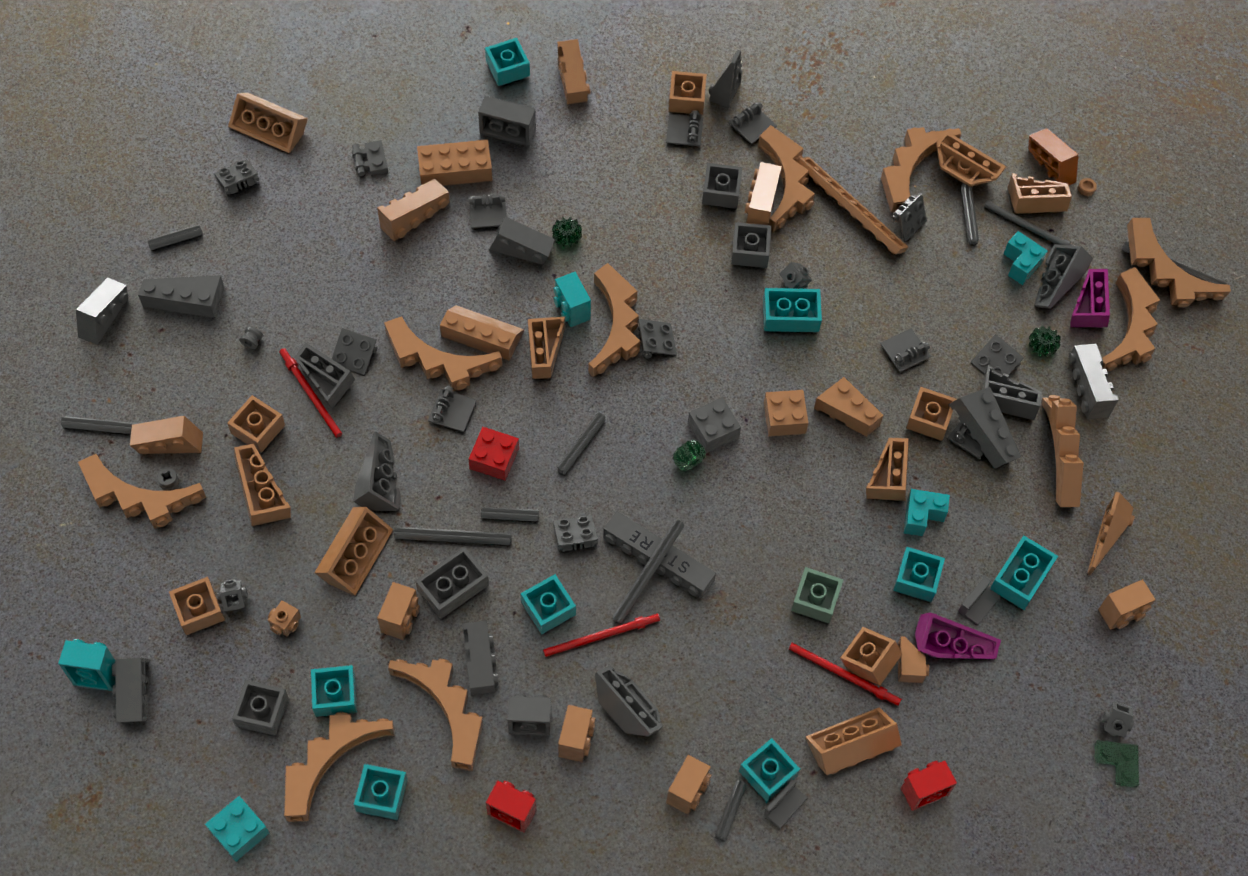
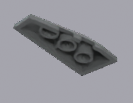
M740 50L735 52L717 77L715 83L710 85L708 91L710 102L727 108L730 107L742 80L743 71L741 69L742 63H740Z
M1054 244L1046 259L1045 265L1047 269L1042 275L1044 281L1043 285L1039 287L1035 303L1036 307L1051 309L1086 273L1093 258L1082 246Z
M378 432L373 433L355 485L353 502L361 507H367L371 511L399 510L400 490L396 488L395 484L397 473L393 472L392 467L394 457L391 441Z

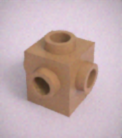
M281 600L276 609L273 608L268 615L270 629L277 635L283 634L288 637L291 632L297 629L301 615L298 609Z

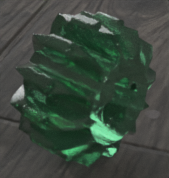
M571 216L568 219L562 217L561 221L556 220L555 225L552 227V238L556 240L557 245L562 243L563 247L566 245L572 247L573 243L578 244L579 239L582 237V226L578 224L577 219L572 221Z
M1043 325L1040 328H1035L1029 336V347L1033 348L1032 353L1038 352L1039 356L1044 354L1046 358L1050 354L1054 355L1061 345V336L1056 335L1057 330L1052 331L1051 326L1046 329Z
M693 439L677 448V451L673 453V460L681 470H691L702 462L706 451L702 444Z

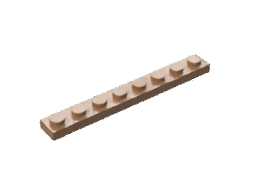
M810 157L798 160L800 165L809 170L808 175L813 178V181L817 185L822 186L829 196L834 197L841 207L846 208L853 218L858 219L866 230L871 231L878 241L888 246L890 252L900 254L908 249V246Z

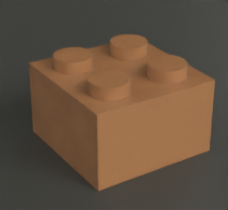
M672 71L668 112L690 114L693 110H697L700 115H703L707 74Z
M920 387L906 429L942 441L953 412L948 404L957 399Z
M804 391L766 392L764 410L768 436L806 434L809 423Z
M253 395L227 423L232 435L247 445L254 444L260 453L263 452L285 426L281 413Z
M208 577L169 591L185 635L225 620Z
M1142 579L1108 594L1098 610L1110 630L1116 627L1121 629L1127 626L1129 621L1143 619L1146 616L1145 613L1152 609L1151 605L1156 599Z
M392 582L377 617L381 633L404 640L406 634H410L413 623H411L414 616L417 617L420 610L416 589Z
M862 627L841 656V660L847 671L880 686L902 656V652L895 640Z
M568 705L558 743V757L583 762L584 756L588 757L591 746L590 737H593L596 718L592 717L593 710Z
M687 755L668 790L666 803L688 815L691 809L696 810L701 800V791L705 792L710 784L712 775L709 772L711 766Z

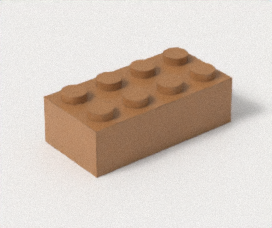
M488 140L417 146L421 185L433 179H436L442 186L492 181Z

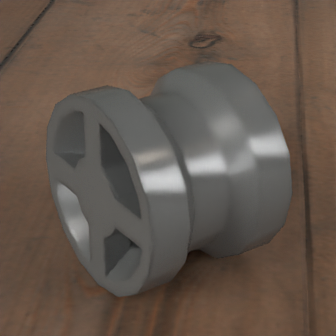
M247 326L245 334L241 336L239 341L247 348L256 349L258 340L262 339L263 334L258 329Z
M163 468L158 472L157 480L162 490L170 491L177 489L179 478L175 470Z

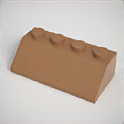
M248 92L238 93L228 127L290 153L303 136L308 118Z
M457 305L447 310L440 323L441 337L489 354L499 351L502 358L510 361L524 332L522 328Z
M353 507L314 573L329 585L356 595L394 529L367 507Z
M880 707L805 736L818 766L826 775L835 774L841 769L855 766L861 761L872 759L876 755L892 751L902 745L897 723Z

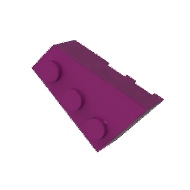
M1089 269L1076 307L1072 313L1070 327H1108L1110 318L1108 269Z

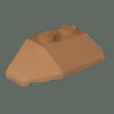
M947 131L936 143L940 169L970 187L997 180L1006 168L1003 164Z

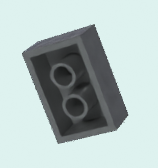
M485 96L478 111L480 134L530 147L536 132L535 108Z
M463 547L415 580L417 591L438 617L442 619L489 585V578L469 551Z

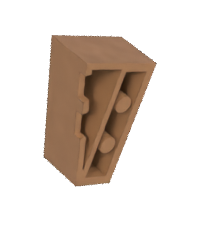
M185 416L134 424L131 429L130 446L139 454L201 453L203 432Z

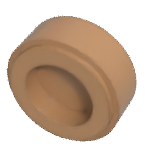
M1089 178L1082 179L1078 185L1079 193L1084 196L1093 195L1097 188L1095 181Z

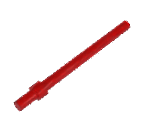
M285 348L281 349L279 353L284 359L287 369L292 371L336 438L340 437L342 432L298 368L296 360L291 358Z
M658 613L644 618L640 616L634 618V621L543 649L545 657L636 628L637 630L646 628V625L660 621Z
M791 643L788 649L876 695L875 697L881 700L885 699L899 706L902 700L887 692L888 689L882 686L878 687L794 643Z

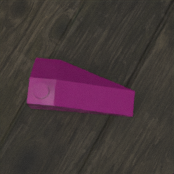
M931 612L920 614L915 631L918 651L935 658L996 659L1001 640Z

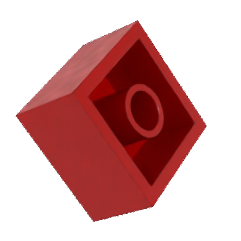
M482 426L468 459L469 469L506 481L519 450V438Z
M937 760L926 766L927 768L921 771L919 768L914 769L904 779L901 790L912 811L948 796L957 784L945 760L939 763Z
M497 780L486 801L487 815L525 833L536 813V799L532 793L526 790L521 792L515 789V786L508 781L501 782Z

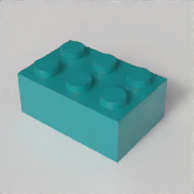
M765 288L763 296L764 331L819 332L822 322L820 289Z
M1023 535L997 575L990 590L1025 610L1058 556Z
M73 639V641L65 640L58 664L71 683L75 686L113 691V685H116V676H113L112 673L115 659L107 646L100 642L88 644L79 639Z

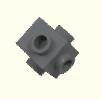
M791 262L779 273L785 282L786 288L806 289L812 281L808 269L800 263Z
M227 580L224 584H221L217 596L219 604H223L225 612L244 608L248 593L246 586L242 587L241 580Z
M1113 701L1109 711L1105 710L1102 717L1104 730L1112 736L1125 737L1127 731L1131 732L1134 720H1132L1133 708Z

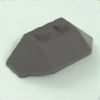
M611 666L595 673L599 703L625 733L650 736L662 729L663 726L658 709L632 679L621 672L615 671Z

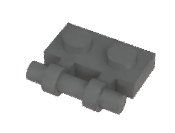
M382 140L364 143L365 149H360L359 144L352 145V157L355 158L354 166L359 176H364L366 170H370L371 175L388 172ZM367 157L368 161L364 162L362 158Z

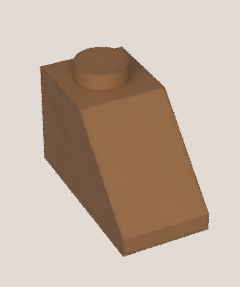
M901 636L898 641V647L902 652V656L898 660V682L923 683L925 677L929 675V664H926V657L906 637Z

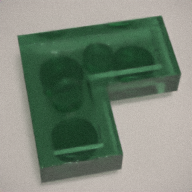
M1097 740L1095 742V763L1116 765V785L1138 787V745Z

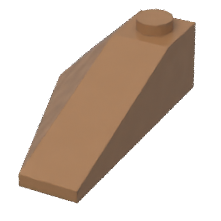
M1119 492L1114 494L1105 509L1087 575L1091 576L1128 526L1131 527L1135 516L1132 515V505Z

